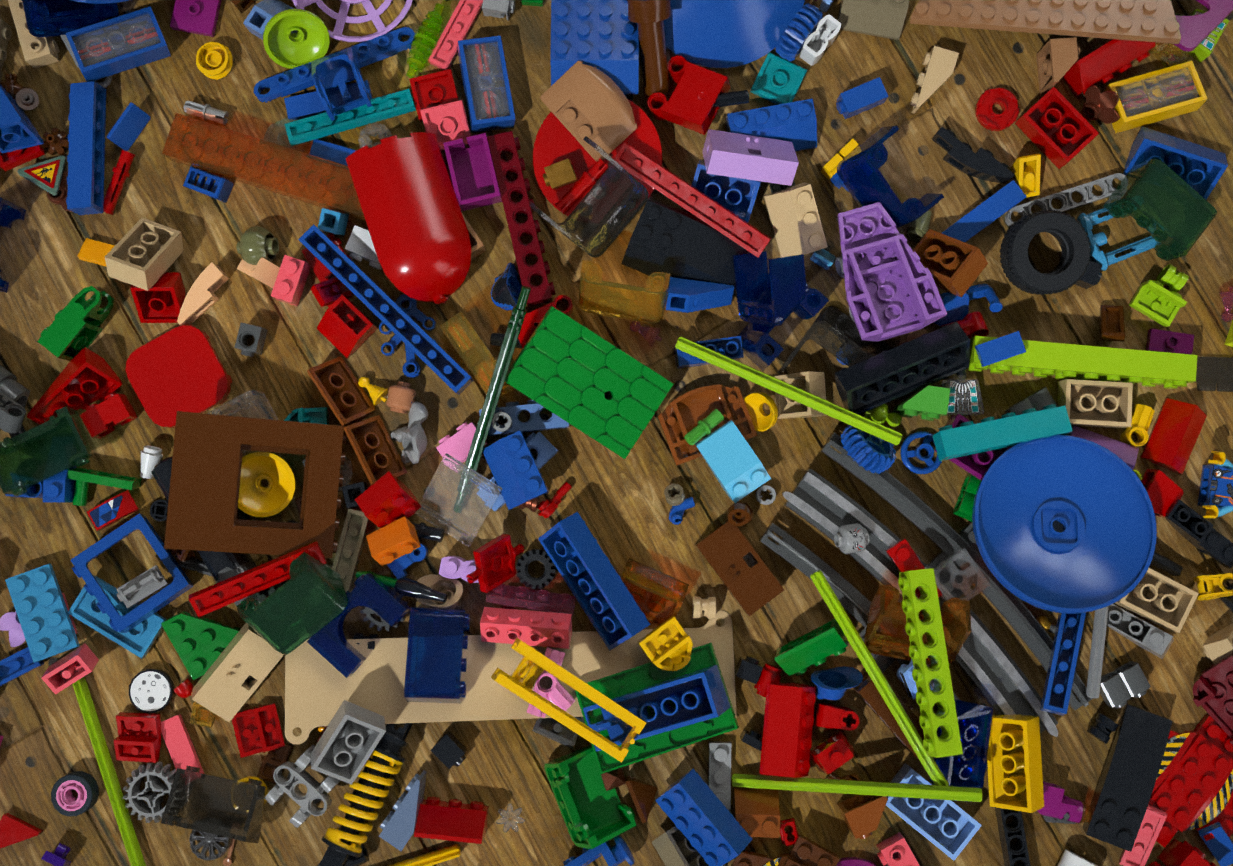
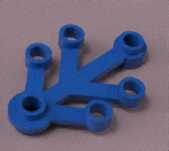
M406 294L397 298L395 303L411 319L414 316L422 322V326L427 331L435 329V320L427 317L417 309L416 299L410 298ZM404 301H409L410 305L408 308L402 307ZM428 320L433 322L430 328H427L425 325ZM381 322L379 325L380 332L385 335L391 334L392 331L390 329L387 332L383 331L385 324ZM395 334L389 342L382 344L381 352L386 356L393 355L395 348L402 340ZM405 344L406 363L403 365V373L409 378H416L421 373V366L415 361V353ZM388 345L391 346V352L385 353L384 348ZM410 365L415 367L412 373H409L407 370Z

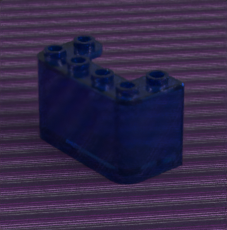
M411 607L404 697L407 702L461 703V698H466L465 681H462V672H466L467 658H463V649H468V636L464 635L465 631H470L469 614H466L465 609Z

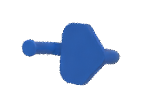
M988 284L969 287L962 298L949 292L942 293L940 296L947 315L933 323L942 326L963 320L969 312L970 300L986 297L990 303L989 309L992 312L1001 311L1003 305L1000 303L993 288Z

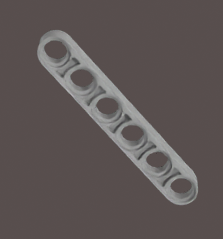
M1116 173L1015 206L1006 213L1005 222L1008 226L1014 225L1013 223L1015 222L1011 220V213L1018 212L1022 218L1032 213V205H1038L1041 211L1055 210L1066 212L1120 194L1127 189L1129 185L1128 178L1124 174ZM1117 178L1121 180V189H1115L1113 187V179ZM1093 185L1101 187L1102 194L1100 196L1092 193ZM1073 192L1081 194L1082 200L1080 203L1072 200ZM1053 198L1061 201L1062 206L1060 209L1052 207L1051 201Z

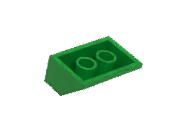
M833 619L779 647L774 659L788 676L793 674L799 676L808 670V666L812 664L818 666L827 661L826 657L832 654L838 656L847 650L846 647L849 641L836 619Z

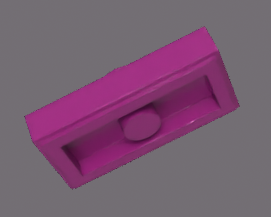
M1149 329L1146 351L1192 355L1194 335Z

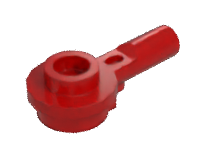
M565 482L556 491L552 499L549 501L547 499L543 500L537 507L539 509L537 514L545 519L553 514L561 503V498L572 488L571 485Z

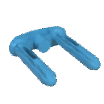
M1133 196L1087 215L1081 213L1077 218L1082 227L1085 228V232L1088 234L1087 237L1090 239V261L1102 265L1101 271H1106L1108 266L1153 249L1160 243L1158 236H1148L1104 254L1103 250L1100 251L1099 246L1107 243L1105 233L1100 232L1093 235L1091 231L1093 229L1092 226L1139 208L1143 204L1142 197ZM1107 211H1114V213L1106 215L1101 218L1098 217V215L1105 213ZM1128 249L1131 251L1130 253L1120 256L1118 258L1115 257V254L1123 252Z

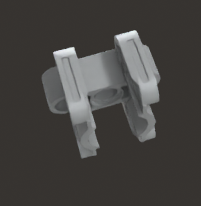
M314 744L295 763L287 761L275 769L273 778L277 784L264 797L272 806L279 801L284 793L292 798L301 807L289 820L296 828L302 825L310 815L320 816L329 809L332 800L328 793L341 781L328 776L320 784L305 771L311 765V752L315 747ZM283 768L290 771L287 778L282 774ZM300 783L306 785L307 793H302L299 790L298 786ZM322 800L324 808H319L316 804Z

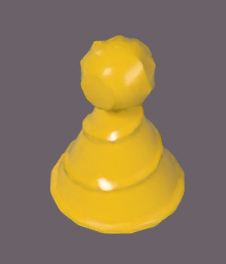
M366 376L359 379V386L365 387L368 390L374 405H378L381 401L386 402L385 396L388 394V388L370 384V379Z

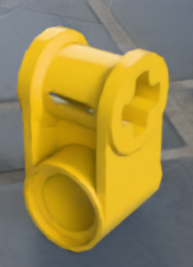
M1233 573L1202 575L1193 578L1194 582L1197 583L1199 593L1197 600L1203 601L1233 596V589L1228 590L1223 587V583L1226 580H1233ZM1204 584L1207 585L1208 592L1205 591Z

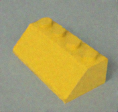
M1021 714L985 716L990 807L1028 813L1044 808L1039 716Z

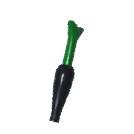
M371 570L356 572L357 578L393 587L400 595L437 600L444 603L447 600V594L438 592L406 577L393 579L376 574Z

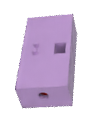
M708 129L702 152L707 174L792 186L799 164L793 143L790 141Z

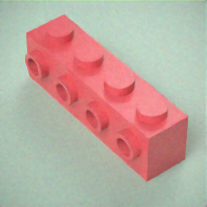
M484 607L480 620L481 642L513 644L516 638H519L529 646L569 649L572 637V614Z
M900 832L877 844L880 851L877 853V856L883 866L886 864L888 866H920Z

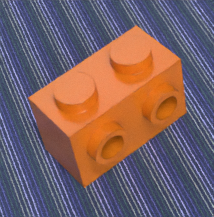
M406 516L366 535L371 556L381 566L390 564L395 559L421 547L415 526Z

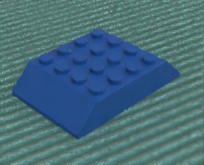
M551 0V86L577 61L583 62L582 64L590 65L605 73L618 85L624 94H639L638 24L628 19L627 0Z

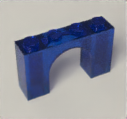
M372 573L362 574L354 582L356 587L351 592L347 591L339 599L341 604L336 609L332 608L324 616L326 621L321 626L317 625L309 633L311 638L307 641L346 678L352 676L366 660L344 636L343 623L347 614L355 607L365 606L374 610L389 625L395 626L411 609Z

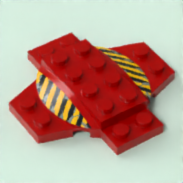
M1205 714L1193 731L1177 733L1170 730L1162 763L1148 804L1167 813L1165 822L1156 840L1164 848L1178 830L1180 832L1193 829L1201 830L1217 822H1220L1229 837L1233 834V745L1230 743L1231 738L1208 714Z

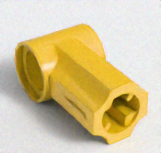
M1141 404L1134 405L1131 427H1127L1120 436L1121 442L1134 447L1147 443L1148 429L1155 412L1152 407ZM1132 433L1137 436L1136 443L1131 438Z

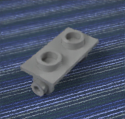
M155 565L117 588L118 594L116 595L129 608L168 583L158 566Z

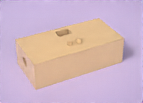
M248 620L192 689V700L227 722H230L285 654L284 643Z

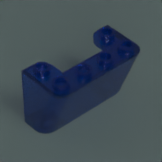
M793 284L783 286L738 334V336H741L743 354L764 371L784 350L768 333L790 310L801 319H811L825 306L829 299L814 288ZM766 344H771L774 347V353Z

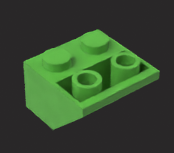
M930 385L920 388L896 405L893 412H900L901 417L907 418L920 415L922 420L934 421V419H940L941 416L947 415L950 388Z

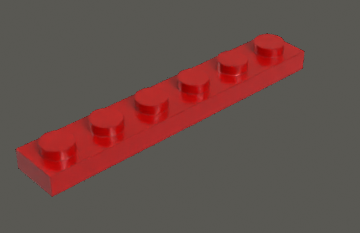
M316 541L189 595V601L197 616L201 617L327 563L326 558Z

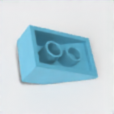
M732 420L695 444L725 493L734 503L771 479L763 464Z

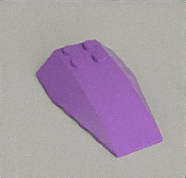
M880 202L838 214L846 300L862 340L879 342L920 330L947 315L931 272L920 262V257L916 252L912 251L907 244L908 240L897 230L895 222Z

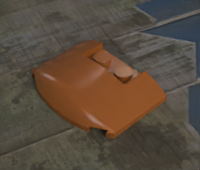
M709 385L691 390L673 400L663 413L659 414L658 419L676 466L702 457L696 445H689L684 437L698 425L699 420L702 421L714 409L721 412L724 420L711 430V433L732 420L745 440L757 436L739 387L733 386L731 388L722 385ZM706 434V435H705L704 437H702L699 441H701L702 439H704V438L707 437L708 435Z

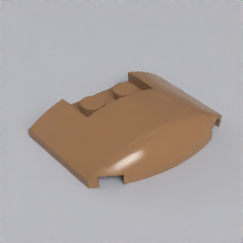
M577 61L539 98L597 162L599 158L603 160L635 131L637 124L634 120L632 107L618 85L599 69Z

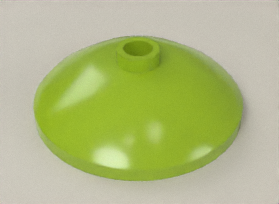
M289 9L276 14L269 20L263 32V43L268 56L275 63L282 67L293 69L324 57L329 48L330 37L325 23L317 15L303 9Z

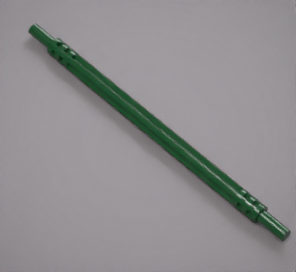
M522 286L517 305L513 307L458 485L457 490L459 493L453 509L456 512H462L467 494H470L526 315L527 310L525 307L531 288L527 286Z

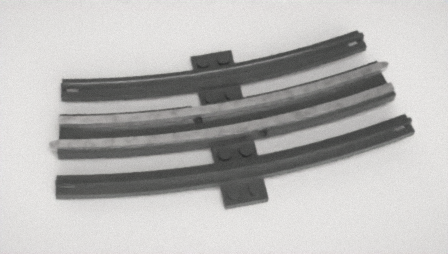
M832 433L821 449V452L843 466L883 497L941 549V552L928 564L922 561L921 563L925 569L934 568L936 585L943 594L938 599L947 652L977 687L997 715L1021 714L1039 716L1040 733L1047 730L1048 733L1057 737L1058 730L1056 725L1058 722L1052 713L1040 710L1042 702L1040 695L1003 646L960 598L974 583L1012 626L1046 672L1048 671L1053 640L1019 598L1008 591L986 566L976 544L973 522H970L957 534L930 507L886 470L880 474H873L869 470L866 471L864 467L859 466L856 461H853L851 456L847 455L848 452L842 448L844 446L841 443L842 438L836 433ZM808 469L792 493H782L783 497L787 500L784 505L817 528L833 542L834 535L837 534L838 528L842 525L858 523L863 528H866L869 534V544L864 551L849 555L880 581L895 597L879 611L839 573L773 523L770 524L759 541L792 564L809 579H811L810 575L818 570L822 571L843 608L863 626L858 633L882 673L895 660L900 665H909L911 662L909 655L910 641L905 630L907 622L906 615L902 609V590H900L898 585L900 572L885 551L901 539L844 492L812 469ZM772 531L781 536L782 539L774 535ZM768 537L775 540L778 543V545L769 540ZM920 611V612H919V619H922V620H923V619H924V615H923V613ZM926 660V665L930 667L931 664ZM1076 672L1069 705L1073 710H1077L1081 706H1088V702L1093 699L1086 696L1087 688ZM931 680L930 685L934 689V682ZM953 692L961 741L980 769L985 771L988 769L987 760L984 761L979 752H982L987 759L986 735Z

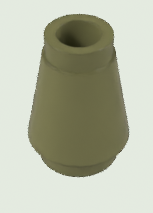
M920 209L906 229V236L910 240L920 242L927 233L932 216L931 211Z

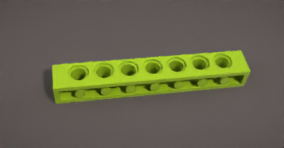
M934 568L900 572L898 585L903 595L902 609L906 615L907 622L905 630L909 636V655L914 667L912 676L916 682V701L920 706L921 713L919 722L924 732L923 747L927 757L940 758L963 754ZM916 588L920 591L919 599L915 595ZM920 611H921V612L923 613V615H924L923 621H921V620L919 619V612H920ZM923 634L927 636L926 644L922 640ZM927 657L931 660L930 667L926 665ZM931 680L934 682L933 690L930 689ZM935 703L938 706V711L936 714L933 711V706ZM938 727H940L942 731L940 737H938L937 735Z

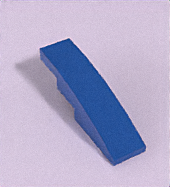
M1012 180L943 231L942 234L966 242L1025 199L1026 195L1017 183Z

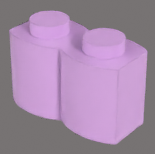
M459 556L443 557L439 574L448 579L461 577L467 581L466 576L476 570L475 559L466 561Z

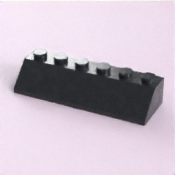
M954 322L928 334H923L919 338L902 343L893 349L883 351L874 357L862 360L853 366L841 369L835 373L836 387L845 409L861 414L969 368L970 339L960 325Z

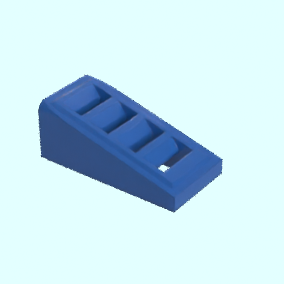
M190 166L183 184L184 187L225 203L234 185L225 178ZM200 174L197 184L195 186L194 183L197 178V175Z

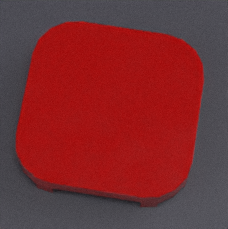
M190 325L176 327L137 348L126 361L125 371L128 380L149 418L161 427L175 428L177 411L204 413L218 404L222 405L228 400L227 397L233 383L231 376L227 374L212 347L209 336L204 331Z

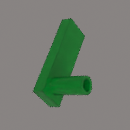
M80 467L68 470L67 479L76 480L73 505L77 506L87 505L89 483L134 490L141 487L142 480L141 478Z

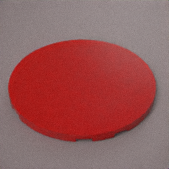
M628 100L633 110L637 129L603 159L610 168L599 177L595 186L592 185L565 214L568 217L592 224L618 221L637 211L654 191L653 187L613 161L624 142H627L662 165V148L657 130L647 114L634 102ZM550 112L540 126L535 139L533 167L541 191L548 201L558 209L555 204L578 181L553 190L551 186L547 187L542 175L546 173L544 167L569 158L579 181L583 177L582 173L584 171L587 172L596 161L559 119Z

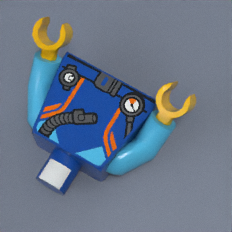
M1212 450L1213 460H1208V463L1212 464L1203 465L1197 506H1202V508L1206 509V515L1203 518H1217L1233 511V463L1226 458L1224 452Z

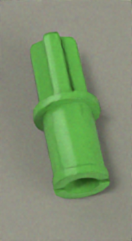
M714 409L702 421L699 420L698 425L685 435L686 442L689 445H694L706 434H711V430L724 420L721 412Z

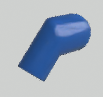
M692 496L685 498L680 505L671 507L669 520L672 524L679 525L683 520L684 511L695 507Z

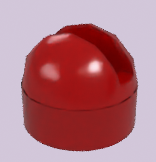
M186 679L174 689V692L181 698H187L192 695L194 687L190 680Z

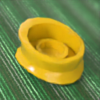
M208 42L198 49L196 65L206 77L219 80L226 77L231 71L233 57L228 47L218 42Z

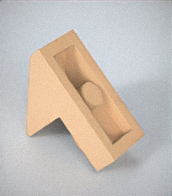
M261 257L257 265L248 264L242 258L237 269L273 288L280 267Z

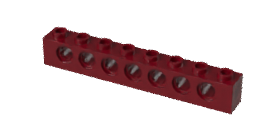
M512 131L488 136L489 148L522 286L531 288L527 306L553 301L552 295L556 293L553 282H548L547 274H551L548 261L544 262L542 254L546 253L543 240L539 241L537 233L541 232L538 219L534 220L532 212H535L536 209L533 199H529L527 194L528 191H531L528 178L524 179L522 171L526 170L523 157L519 158L517 150H521L519 138H514ZM505 153L513 154L512 159L509 161L503 160L502 156ZM509 174H517V180L513 182L507 180ZM515 194L523 196L520 202L512 201V197ZM524 214L528 216V219L525 223H519L516 221L517 217ZM525 235L533 237L532 242L529 244H524L521 240ZM529 256H536L538 258L537 263L534 265L527 264L526 260ZM536 276L543 278V282L539 286L531 284L532 279Z

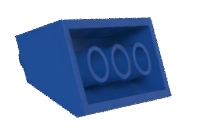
M813 98L727 114L725 120L727 132L790 141L793 143L795 152L817 148V119Z
M1142 126L1131 146L1123 174L1205 202L1228 167V163L1223 152Z

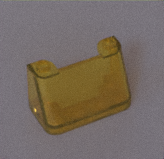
M582 260L579 306L583 312L646 323H657L662 319L669 287V273H652L647 279L646 288L602 281L603 270L601 266L593 261Z

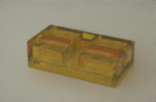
M461 311L439 327L462 358L459 361L462 365L465 362L467 365L464 368L465 371L470 370L487 394L497 361ZM504 382L500 398L514 388Z

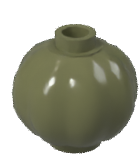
M254 226L243 233L240 241L237 242L236 248L245 262L257 265L261 257L270 262L275 259L279 253V242L266 228Z

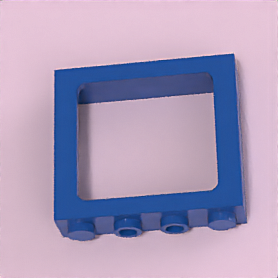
M140 513L70 560L74 565L72 567L73 572L77 577H82L86 582L84 585L86 591L91 596L94 595L99 601L96 603L97 607L103 614L107 613L111 619L109 624L116 632H129L194 586L169 549H164V542L146 516ZM135 530H140L172 575L173 582L126 615L121 616L88 569L87 564Z

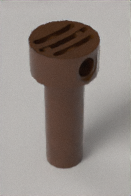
M627 0L628 19L638 24L644 93L649 96L657 92L666 94L669 92L664 20L672 16L670 0Z

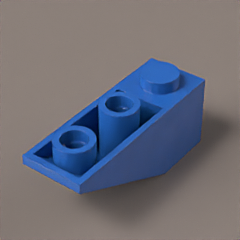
M670 277L666 310L689 313L731 305L734 286Z
M741 336L695 342L732 359L744 358ZM674 346L677 369L710 364L678 350Z

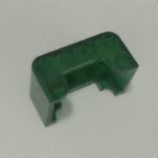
M1150 159L1133 166L1103 205L1111 216L1115 218L1132 216L1140 227L1149 231L1152 237L1159 242L1155 246L1156 255L1166 261L1186 256L1217 215V210L1158 159Z

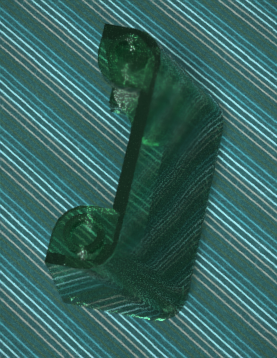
M65 406L56 410L58 417L51 416L49 421L13 438L6 437L3 439L4 441L0 442V486L4 494L22 495L27 492V488L75 465L79 467L90 462L89 458L93 455L77 410Z
M305 552L291 562L289 569L291 579L261 603L253 597H248L237 605L239 616L270 646L284 655L291 653L341 614L348 603L340 574Z

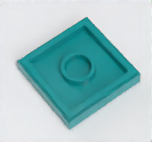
M769 52L750 92L777 105L790 103L793 101L807 69Z

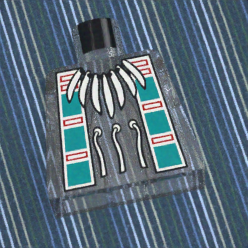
M966 369L953 374V379L942 381L941 387L950 388L948 412L945 416L956 414L978 416L984 414L979 382L977 379H966Z

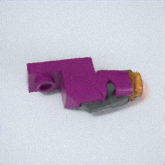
M1043 782L1044 808L1037 810V812L1043 815L1046 822L1081 824L1089 821L1091 816L1090 805L1085 804L1084 801L1075 800L1064 795L1065 789L1056 784Z

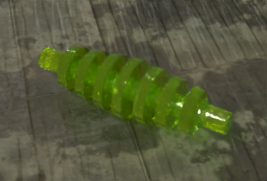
M436 3L434 10L428 11L426 18L421 23L423 26H419L417 29L418 33H415L413 37L416 41H412L411 47L413 49H410V57L407 58L406 62L409 65L406 76L409 78H414L416 72L424 68L423 63H427L428 56L432 54V49L437 45L438 33L441 31L440 25L443 24L444 20L441 16L444 9L442 4Z

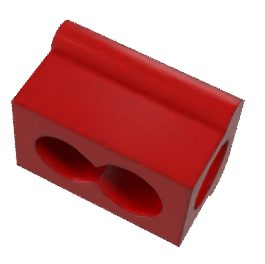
M794 818L780 821V836L782 844L786 846L793 845L799 836ZM788 825L791 826L790 832L793 834L790 839L787 838L788 833L784 830Z

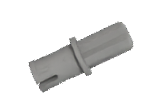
M187 100L183 106L185 113L202 117L204 121L208 119L223 125L228 121L225 116H229L227 111L212 108L210 104L203 105Z

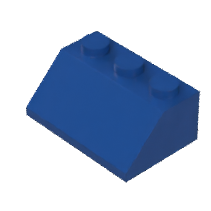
M700 159L692 186L747 223L749 222L761 181L707 174L704 160Z
M521 431L506 436L483 449L485 459L509 510L549 492Z

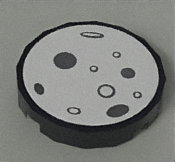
M150 668L139 672L132 679L129 685V698L136 709L144 713H155L165 709L171 703L175 686L172 678L165 671Z

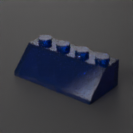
M955 700L963 754L934 758L949 786L983 788L993 709L984 705ZM938 727L937 735L938 737H940L942 731L941 728Z

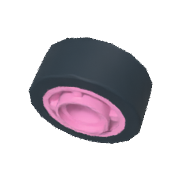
M75 771L59 778L51 791V801L54 808L60 814L68 817L78 816L91 809L99 796V786L95 778L83 771ZM73 789L77 791L78 798L73 796Z

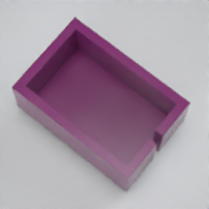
M486 133L466 137L470 148L465 147L462 138L443 143L455 195L461 212L502 202Z

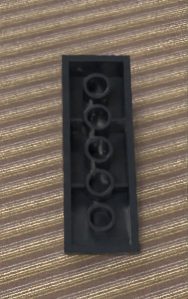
M1129 704L1126 705L1082 826L1086 835L1127 851H1132L1159 773L1172 720Z

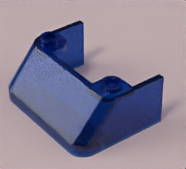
M898 126L882 127L840 161L837 166V174L859 207L880 202L895 222L896 228H899L921 217L942 200L944 196L943 194L927 193L920 199L908 198L903 203L900 202L879 170L888 158V152L883 142L899 130Z
M763 251L759 257L752 253L733 255L740 318L746 322L769 327L781 326L808 293V284L805 279L804 254L768 259V262L767 251Z

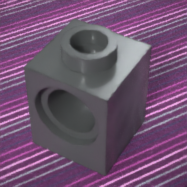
M240 323L234 348L241 350V354L254 357V354L262 355L268 330L259 326ZM250 336H254V344L248 346L247 339Z

